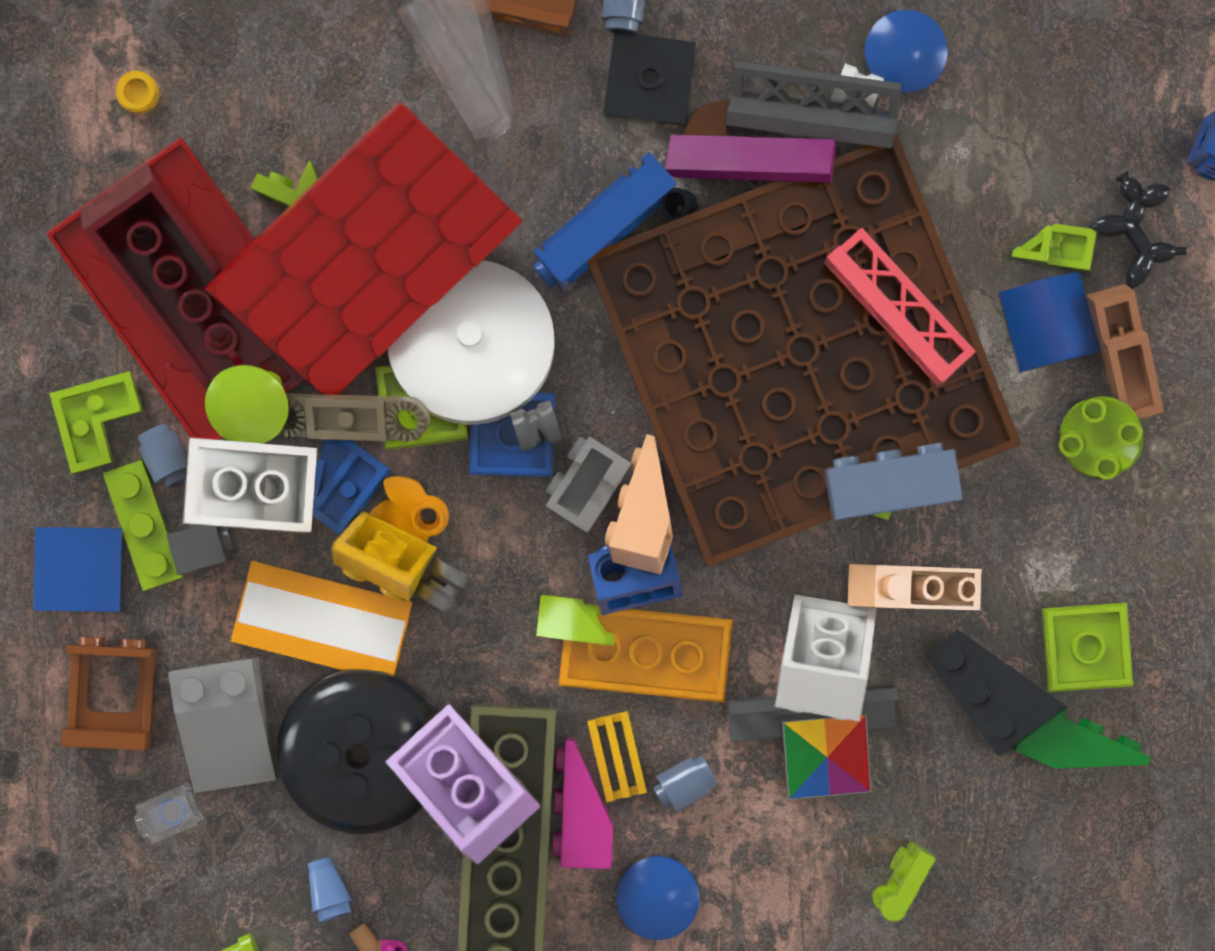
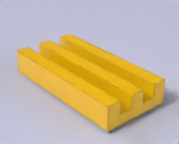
M628 711L587 720L606 803L620 798H628L632 795L647 793ZM619 721L622 722L637 784L631 787L628 786L613 724ZM605 725L620 785L618 790H612L598 726Z

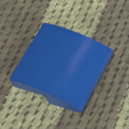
M35 527L33 610L120 612L122 528Z

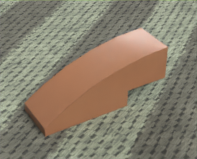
M1126 284L1086 295L1101 350L1100 355L1113 397L1133 409L1139 419L1164 412L1148 334L1142 328L1135 291Z

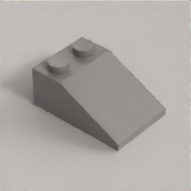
M259 657L182 668L168 672L174 714L194 793L277 780Z

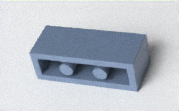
M942 443L919 446L917 447L918 455L901 457L900 450L875 453L876 461L859 464L858 456L833 460L834 468L824 471L832 521L963 500L955 449L943 451Z

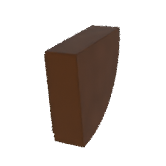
M716 101L700 108L689 120L684 135L726 136L728 127L726 125V115L730 101Z

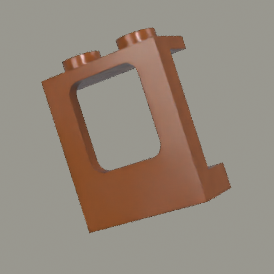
M79 636V644L66 645V654H71L67 728L61 730V746L144 751L151 748L153 742L158 648L146 647V639L121 638V646L104 645L105 637ZM93 655L136 657L138 659L137 704L133 712L94 711L89 707L90 663Z

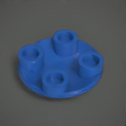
M899 10L885 15L872 27L866 40L864 54L871 74L884 78L883 81L902 83L901 94L928 87L940 76L947 61L948 48L943 31L932 18L918 11Z
M652 855L631 865L621 877L616 893L617 909L625 925L635 934L651 940L669 939L686 930L694 920L699 907L698 885L692 873L680 862L672 858Z

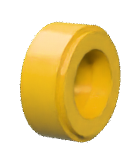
M130 71L119 79L116 85V98L127 111L133 114H144L156 106L159 100V87L155 80L147 73Z

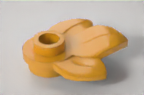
M390 476L384 479L383 485L388 499L378 503L369 514L425 542H428L429 537L440 534L446 528L449 521V510L443 500L433 495H427L422 485L410 477ZM424 509H432L436 513V518L432 521H427L422 517L421 512Z

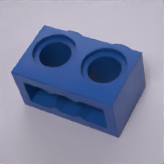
M670 545L661 575L613 563L609 546L599 548L596 553L587 554L602 615L683 596L672 545ZM614 571L624 574L620 580L615 582L604 579L606 575Z

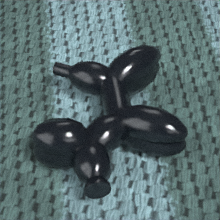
M1127 171L1116 178V181L1121 183V194L1129 202L1123 211V215L1100 217L1093 221L1089 228L1096 231L1098 236L1105 237L1119 236L1125 233L1137 251L1126 273V285L1130 288H1135L1144 283L1150 275L1154 262L1165 263L1177 255H1186L1187 249L1186 247H1174L1172 244L1165 242H1150L1139 223L1145 216L1146 208H1154L1165 203L1169 197L1170 189L1168 186L1158 183L1142 189V186L1135 178H1129V172Z

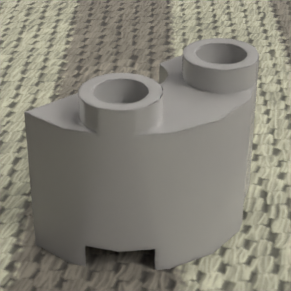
M580 436L567 456L574 462L566 475L558 471L545 491L551 495L546 507L588 533L632 463L589 436L586 440Z

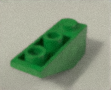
M1067 710L1061 712L1012 748V750L1054 769L1148 765L1151 757L1140 753L1143 744L1119 734L1117 741L1102 735L1105 727L1081 717L1079 724L1064 718Z

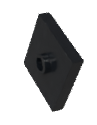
M614 31L603 116L685 127L697 42Z

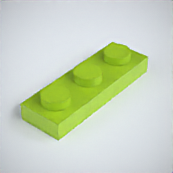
M144 460L104 472L103 476L142 590L147 591L184 578V575H177L166 537L170 532Z

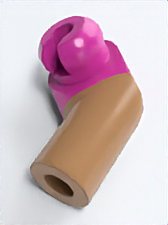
M363 922L348 933L359 951H408L407 945L402 941L377 939L366 922Z

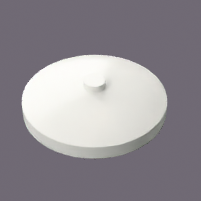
M483 260L477 267H473L444 297L431 306L388 348V356L396 380L408 397H413L423 402L430 415L456 424H485L498 421L510 416V412L520 410L541 389L551 369L554 356L553 323L546 303L528 280L508 267Z

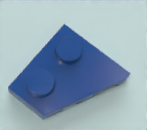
M323 439L320 460H316L312 515L340 536L364 510L383 484L384 479L392 472V469L353 440Z

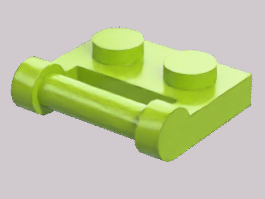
M910 841L907 848L901 846L897 850L890 864V868L894 872L887 885L876 887L872 894L875 906L880 909L883 917L892 922L899 921L905 916L936 860L926 848L913 841Z

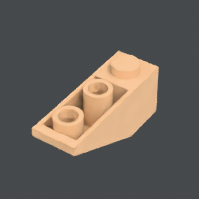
M646 434L642 448L637 447L633 453L630 471L634 473L630 485L624 484L621 488L618 499V508L621 511L617 522L611 521L608 526L605 545L609 546L613 563L661 575L673 534L655 436Z
M849 564L848 605L877 608L980 610L982 569Z

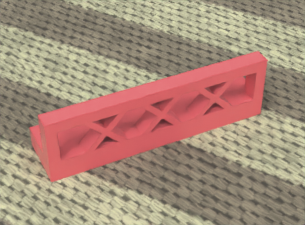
M860 228L841 247L838 246L826 257L824 264L937 387L976 352L863 228ZM860 241L872 253V270H861L847 255V252ZM877 261H879L887 271L877 270ZM877 277H894L901 285L900 301H890L876 286ZM906 291L916 302L906 301ZM905 307L922 308L929 315L928 332H918L905 318ZM935 323H936L945 333H936V332H934ZM934 338L951 339L962 353L948 364L934 349Z

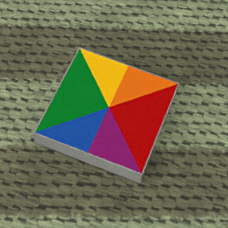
M865 709L861 711L860 722L848 719L837 720L830 716L819 714L781 717L788 800L871 792L867 715Z

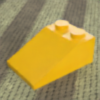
M362 511L335 540L332 554L334 564L343 568L342 572L349 578L360 582L367 580L379 586L380 591L392 599L402 600L404 598L410 601L418 589L437 547Z

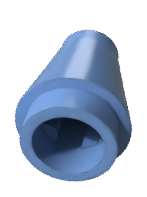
M332 857L308 863L312 913H317L319 922L351 913L349 903L352 902V899L336 866L333 864Z

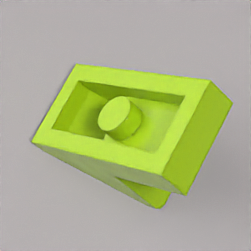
M309 160L296 190L292 189L294 183L292 180L272 171L269 177L257 173L251 189L256 194L288 208L319 179V175L315 165Z

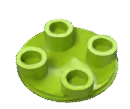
M250 365L234 366L219 372L208 387L205 397V410L208 420L216 432L228 441L264 444L280 433L288 417L287 395L282 387L280 377L274 372L265 371Z
M1106 396L1090 397L1074 405L1064 417L1059 434V448L1067 461L1079 472L1103 480L1115 478L1133 466L1140 456L1144 443L1143 427L1133 409L1118 399Z

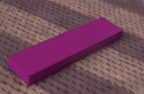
M671 135L665 170L673 178L832 183L837 147L835 139Z

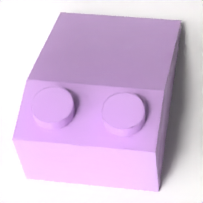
M450 704L386 761L457 847L477 864L541 807Z

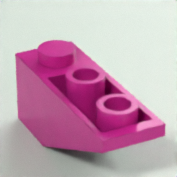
M566 737L565 747H557L556 772H564V789H555L554 814H563L562 831H554L553 856H561V867L611 869L613 822L575 738Z

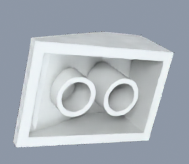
M189 438L183 523L293 533L311 532L317 448Z
M795 594L775 707L799 713L808 712L830 716L837 720L848 719L860 722L877 608L849 606L848 603Z

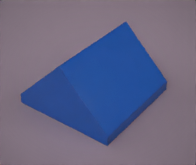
M1080 272L1044 278L998 293L1019 373L1101 352Z

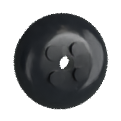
M353 668L328 674L309 685L295 699L282 721L277 742V761L285 788L305 814L333 830L351 834H371L396 827L414 816L423 805L386 761L429 723L436 714L427 700L413 686L390 673L380 670H354ZM357 744L363 745L370 753V760L364 763L352 761L349 755V747Z

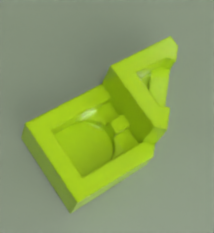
M1062 224L1048 225L1024 245L1015 248L1012 252V258L1090 273L1097 233L1090 228Z
M541 595L536 636L602 645L615 644V638L612 633H606L598 620V616L601 613L596 605L584 604L582 599Z

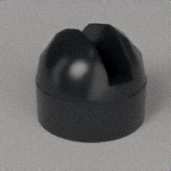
M672 188L664 195L662 200L663 214L670 221L697 212L699 208L695 194L687 189ZM685 205L683 210L677 211V207Z

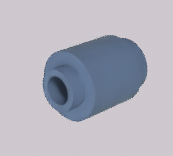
M604 0L601 18L605 21L604 30L610 33L615 31L637 34L638 25L643 24L645 0Z
M161 424L138 436L141 444L138 450L155 485L165 484L166 488L169 489L186 481L188 454L176 431H171L168 424Z
M701 755L694 760L689 757L657 775L656 777L660 784L653 787L663 807L667 809L673 806L677 813L711 794L709 789L718 785Z

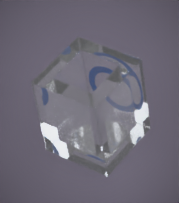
M188 782L135 806L138 812L137 815H134L136 827L143 838L149 837L152 845L198 825L205 820Z

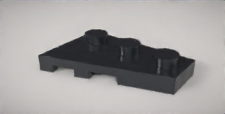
M956 630L924 654L999 757H1002L1068 708V706L959 630Z

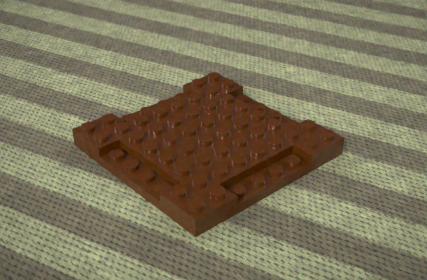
M895 134L891 148L866 145L835 157L832 183L774 181L604 247L587 261L706 568L831 520L832 516L824 471L834 468L833 460L858 456L859 464L876 461L875 453L900 450L901 457L918 455L917 447L942 443L943 451L955 449L959 470L1022 445L897 134ZM860 228L867 232L976 351L938 387L824 264L826 257L838 246L841 247ZM860 241L847 252V255L861 270H872V253ZM877 261V270L887 271L885 267L879 261ZM877 277L876 286L890 301H900L901 285L894 277ZM906 291V301L916 302ZM905 307V318L918 332H928L929 315L922 308ZM935 323L934 332H936V333H945V332ZM934 338V349L948 364L962 353L951 339Z

